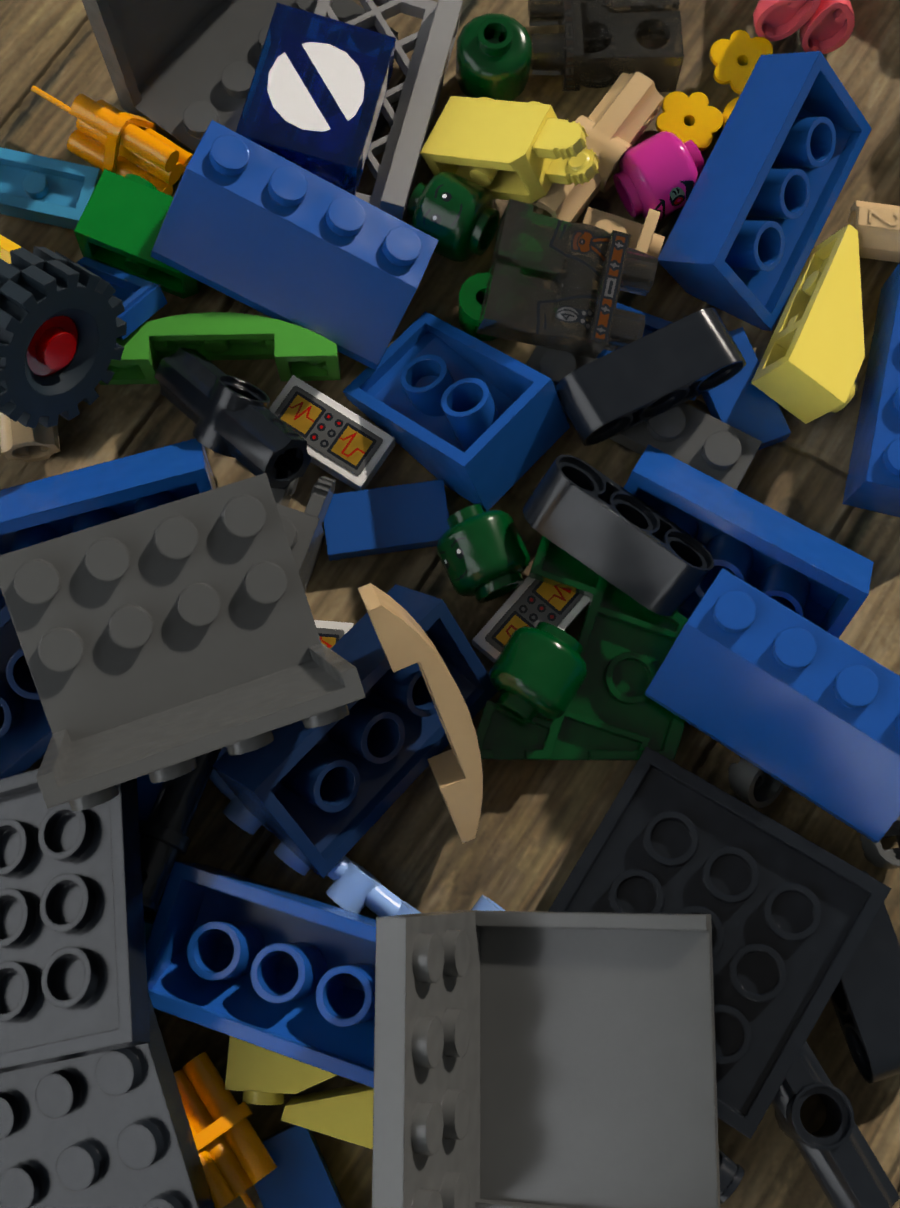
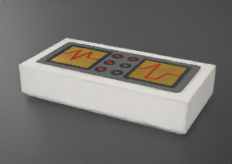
M294 375L269 408L273 414L307 441V452L312 457L310 462L356 491L365 490L395 447L394 437Z
M527 577L524 583L514 591L472 639V645L494 663L516 629L524 626L535 628L539 622H546L566 631L587 607L590 598Z

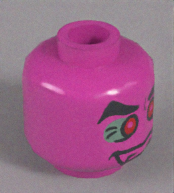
M662 131L628 149L622 155L619 161V172L614 174L613 181L621 202L632 217L636 218L641 215L646 219L650 208L661 212L658 221H661L684 207L705 166V162L700 150L692 140L683 143L674 133Z

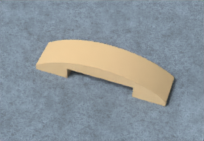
M369 583L359 587V593L393 673L416 663L419 666L451 747L450 750L427 760L462 843L475 839L483 799V772L476 731L460 689L435 645L415 619L393 598L373 584Z

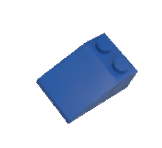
M426 311L386 349L376 370L367 367L343 390L346 398L384 432L394 437L396 443L438 480L443 479L446 487L474 505L481 504L485 512L489 511L570 428L551 378Z

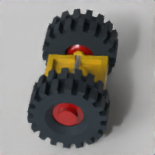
M0 234V412L13 421H18L25 427L36 428L38 422L46 428L57 426L59 414L67 420H71L79 415L80 412L77 404L84 401L91 405L99 397L98 393L94 390L98 383L102 381L108 385L115 374L108 369L111 359L121 360L124 347L116 343V338L126 335L127 322L117 316L123 313L125 309L122 300L113 295L116 290L110 283L101 279V277L57 251L54 253L46 247L34 246L33 253Z

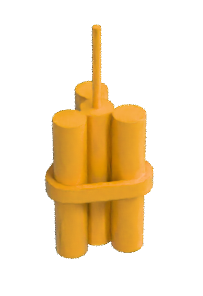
M34 85L31 87V91L77 118V130L70 135L67 141L68 151L99 168L102 173L106 169L123 177L127 174L137 175L152 183L158 191L170 196L172 195V185L178 181L181 174L183 175L193 153L156 132V125L144 117L123 112L104 100L100 99L96 102L84 94H79L74 99L72 106L69 107Z
M205 1051L190 1060L182 1069L176 1071L174 1076L215 1208H223L240 1196L247 1208H256L246 1191L276 1169L277 1165L247 1119L253 1114L245 1101L238 1104L231 1091L225 1090L223 1078Z

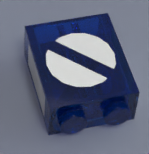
M277 3L236 133L356 196L392 76L396 38Z

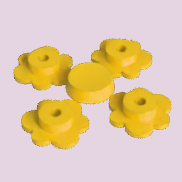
M744 30L734 31L730 39L715 41L709 52V58L716 66L713 73L715 81L723 85L730 83L732 90L741 95L760 55L773 54L772 44L764 37L750 38V35ZM680 91L671 92L663 101V113L657 117L656 129L658 132L667 131L674 133L683 143L692 140L700 151L706 150L712 143V135L716 134L721 127L723 130L739 97L732 99L726 105L722 114L716 107L708 106V97L702 92H694L689 97Z

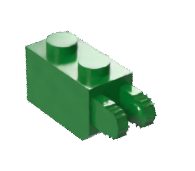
M104 169L74 229L83 257L93 259L158 284L161 290L183 299L198 294L203 285L202 282L150 257L173 196L158 191L152 183L140 176L127 174L123 177Z

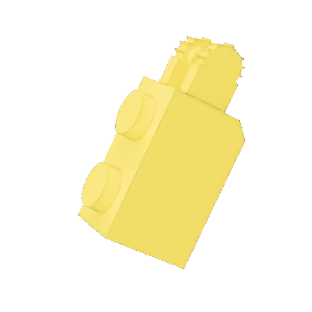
M450 96L420 152L434 176L443 171L452 172L486 187L491 191L494 199L533 203L546 196L552 183L566 185L574 183L575 186L577 184L583 185L586 182L589 183L599 173L598 163L600 162L596 153L592 149H587L586 137L588 135L580 122L575 123L574 120L569 122L565 119H558L551 105L536 101L494 100L488 97Z

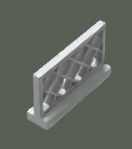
M318 0L305 43L317 42L334 45L339 42L344 52L359 66L365 86L372 98L362 102L359 107L363 118L375 112L381 89L370 70L395 59L406 78L403 83L386 91L380 111L391 127L388 135L370 143L365 163L376 179L372 195L369 196L346 189L338 175L363 162V150L366 141L361 134L355 143L356 151L333 162H330V160L318 162L321 168L311 173L324 180H329L330 183L404 222L408 202L412 195L422 160L420 152L428 139L458 33L463 0H438V2L433 0H359L366 13L343 24L340 23L331 8L333 0ZM399 13L422 19L418 32L399 41L385 21ZM327 22L331 30L324 32ZM375 26L387 47L362 58L349 37ZM303 48L296 70L300 78L309 77L311 74L315 77H321ZM413 50L410 61L406 53ZM399 100L395 113L390 104ZM336 101L330 103L336 116L327 119V123L344 115ZM287 123L279 127L272 152L285 158L289 153L281 145L310 132V130L298 128L300 133L292 137L294 125ZM384 152L381 164H379L375 156Z

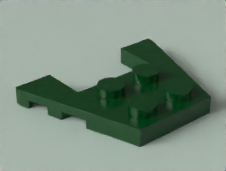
M542 535L528 577L590 598L577 639L583 647L580 656L586 663L587 675L565 713L560 718L552 719L551 721L535 716L530 724H526L503 711L495 702L487 700L476 730L481 760L638 761L646 746L667 759L674 760L686 721L645 696V692L688 619L678 611L673 616H662L647 609Z

